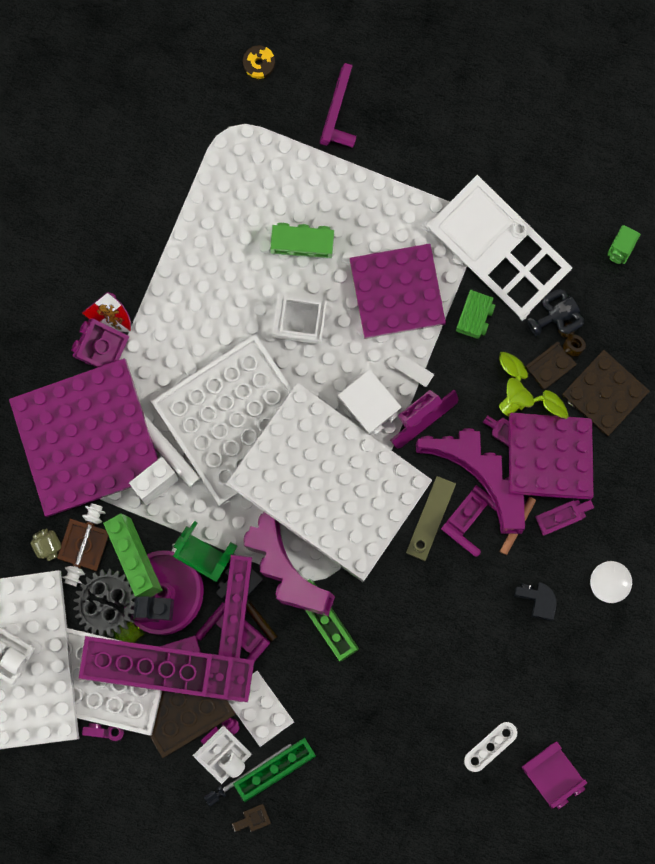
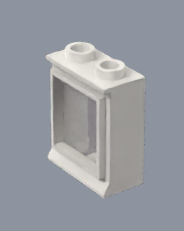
M278 293L272 338L322 344V338L326 339L328 327L324 326L325 318L329 319L331 309L330 306H327V300Z

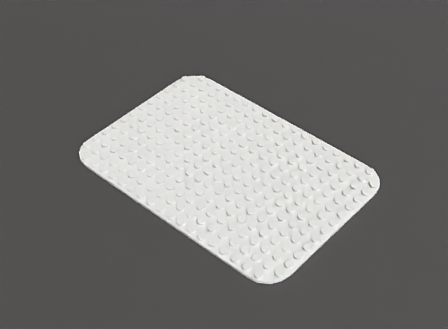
M242 124L229 127L218 134L205 153L133 321L131 331L128 333L130 337L119 359L125 358L127 360L144 416L153 423L197 473L151 401L255 334L292 389L299 383L365 432L366 430L349 409L339 401L338 394L369 369L402 407L399 413L404 411L411 405L419 383L396 369L394 365L401 354H403L423 368H426L443 325L364 339L349 259L357 256L431 244L446 319L467 265L426 225L450 202L260 126ZM288 223L289 226L298 227L299 224L309 225L310 228H318V226L330 227V230H334L332 258L271 254L272 225ZM278 293L327 300V306H330L331 309L329 319L325 318L324 326L328 327L326 339L322 338V344L272 338ZM286 302L282 330L315 334L319 306ZM399 417L392 423L390 421L386 422L383 425L385 428L376 436L371 434L373 438L391 451L394 445L390 439L396 436L402 427ZM155 449L157 457L160 459L162 455ZM173 468L172 470L176 473L179 480L147 506L133 488L100 498L102 501L181 533L186 526L191 527L193 522L196 521L198 524L192 535L201 541L222 550H226L230 542L238 546L234 555L252 557V562L259 565L262 558L265 557L263 554L249 551L244 546L245 533L249 531L250 526L259 527L258 519L263 514V510L240 494L219 506L202 479L190 488ZM280 523L281 537L286 554L293 567L305 580L312 579L313 581L327 579L340 570L341 566Z

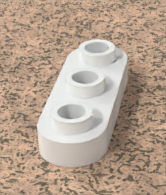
M509 722L498 725L466 754L464 758L466 768L472 772L482 770L516 739V727ZM504 729H508L510 731V735L508 737H504L502 735V731ZM488 743L494 745L493 751L487 750L486 746ZM473 757L478 758L479 762L477 765L471 764Z

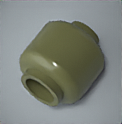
M46 528L32 536L33 539L30 544L39 559L46 558L47 561H50L58 556L57 552L61 549V543L54 531H48Z

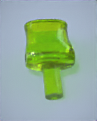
M130 622L126 623L128 626L127 630L121 627V634L114 631V639L135 643L138 638L144 635L142 629Z

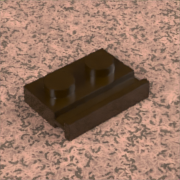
M556 342L525 368L544 391L577 364L565 349L562 348L560 343Z

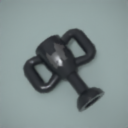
M556 289L542 299V304L549 311V315L538 321L532 318L527 319L528 325L536 337L540 336L541 328L551 322L557 323L558 329L563 334H570L581 328L584 324V318L580 315V310L575 300L571 296L568 297L566 291L562 289ZM562 296V301L552 306L549 304L551 301ZM572 318L577 319V321L564 327L563 322Z

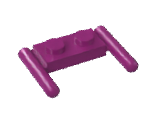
M477 485L441 528V530L475 557L480 555V549L463 537V534L487 505L496 511L489 494Z
M225 602L221 603L195 634L197 640H202L215 623L222 629ZM244 619L241 646L250 653L246 659L254 660L255 662L270 642Z

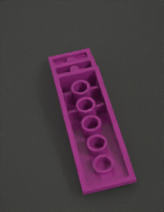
M85 636L79 679L248 702L254 660Z

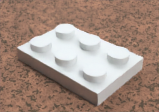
M258 671L252 674L248 702L227 700L260 747L294 723Z

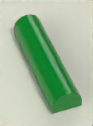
M303 738L233 783L243 801L246 802L315 758L316 755L306 739Z

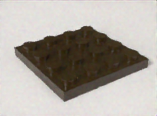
M162 691L152 736L150 737L160 755L164 758L236 714L225 699Z

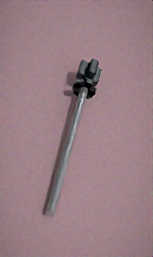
M288 744L223 789L219 786L217 787V792L211 791L205 795L204 799L207 804L212 806L219 801V796H227L225 792L234 786L233 783L292 745Z

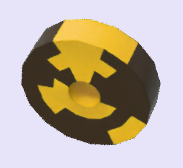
M260 45L248 49L243 57L244 70L249 76L256 79L269 76L275 67V58L272 51ZM256 60L263 61L260 65H257L255 62Z

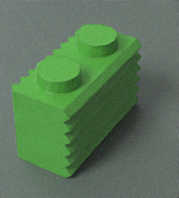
M625 225L621 226L607 253L610 257L609 259L617 264H625L641 234Z
M470 290L456 332L479 339L481 334L485 335L489 325L485 323L487 315L492 316L495 304H492L493 297Z

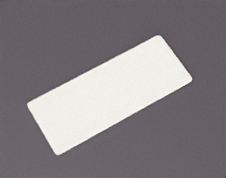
M401 354L394 365L396 369L427 387L434 376L433 373Z

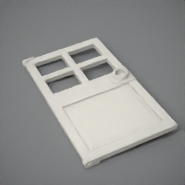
M478 175L426 225L522 321L527 318L530 311L572 269ZM528 235L542 250L524 267L510 252ZM548 254L561 269L543 285L529 271ZM506 258L520 272L502 290L488 275ZM525 276L539 291L521 308L507 293Z

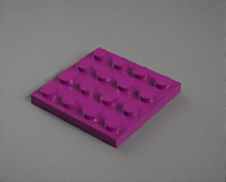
M431 244L357 256L349 259L364 339L446 324Z
M510 413L509 494L592 499V419L577 417L564 419L559 416Z

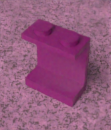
M556 741L521 768L549 806L560 809L569 802L567 800L569 796L574 794L576 797L582 793L587 782L585 779H582Z

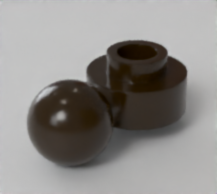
M569 321L563 322L564 327L571 324ZM559 330L560 335L567 338L563 344L565 351L571 356L581 355L586 347L585 341L580 336L574 335L575 331L570 334H563Z

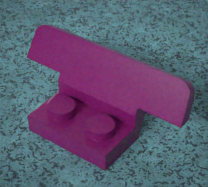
M429 390L402 411L398 417L405 428L390 439L392 444L396 448L403 447L454 407L459 400L456 391L453 390L443 399H440L437 394Z

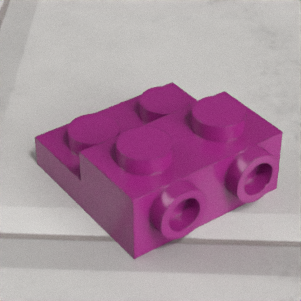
M89 319L88 322L84 321L80 328V332L83 334L80 340H76L72 346L71 351L74 352L72 357L96 367L107 365L120 359L130 336L95 319Z

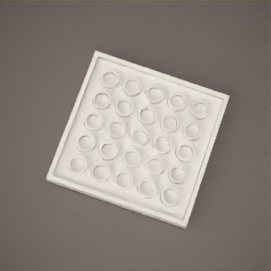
M255 334L157 397L151 403L218 505L221 506L239 494L226 485V483L290 394L292 388Z

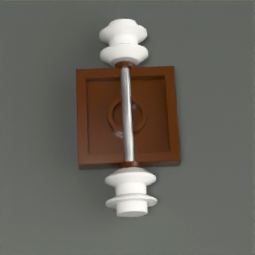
M92 503L90 507L85 506L88 509V513L82 515L85 521H88L87 523L70 519L57 557L59 560L73 564L72 566L65 567L68 573L67 576H62V578L65 579L64 583L75 587L77 583L82 584L79 577L85 575L83 570L79 568L84 567L98 572L109 538L105 529L95 527V524L102 523L99 517L100 514H105L102 511L103 507Z

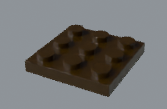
M603 350L562 396L582 415L592 419V424L608 437L650 391Z

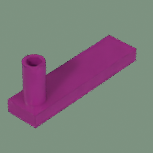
M344 63L341 68L319 144L327 146L331 140L352 148L354 146L355 135L334 129L352 69L350 64Z

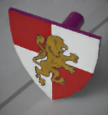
M107 292L82 312L87 318L95 319L120 332L131 331V321L128 312L113 293Z

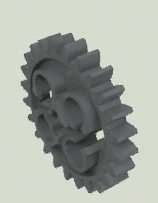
M109 569L108 573L101 570L100 576L94 572L92 580L86 577L87 584H80L83 590L76 591L80 597L74 599V602L79 605L73 608L76 612H80L75 616V618L81 620L79 625L85 627L87 632L90 633L92 631V634H99L103 637L106 636V633L113 637L114 631L121 634V627L127 630L128 626L126 623H134L131 617L134 614L135 595L126 575H122L118 570L114 573L113 570ZM105 586L104 592L99 594L100 588ZM90 592L105 602H111L117 606L124 605L126 607L124 614L110 605H103L95 600L93 602L87 600L90 598ZM120 593H123V597L119 600L118 603L117 596ZM96 604L97 609L93 614H91V610ZM115 612V617L109 621V616Z

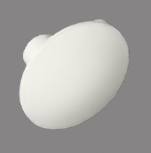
M607 561L594 569L590 585L595 597L607 603H616L626 598L630 593L632 577L628 569L621 563Z

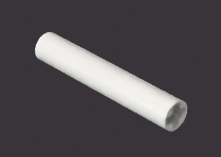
M145 417L154 448L190 488L199 482L201 477L153 423Z

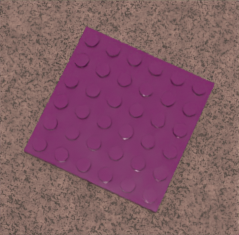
M125 358L9 399L46 517L132 488L129 482L158 460Z

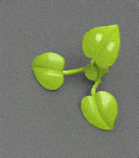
M499 353L500 362L504 370L511 376L516 377V379L510 378L508 380L507 397L499 404L500 410L506 416H509L510 413H515L518 409L522 410L524 407H532L537 401H543L548 411L561 418H568L565 404L555 393L545 390L543 396L533 399L531 393L520 382L521 378L526 379L528 377L524 364L517 357L509 353Z

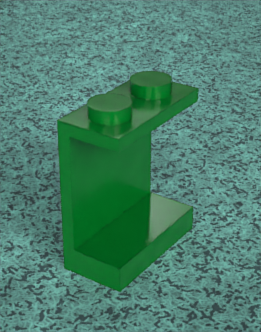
M194 521L191 527H185L181 536L176 541L174 548L177 550L173 557L217 582L230 561L231 554H234L238 546L230 542L225 552H220L192 535L198 522Z

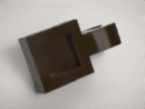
M261 804L243 812L245 819L233 823L232 826L235 832L248 826L252 832L271 824L264 805Z

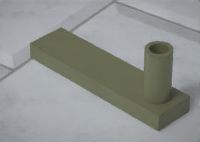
M438 476L436 477L406 554L426 561L456 483Z

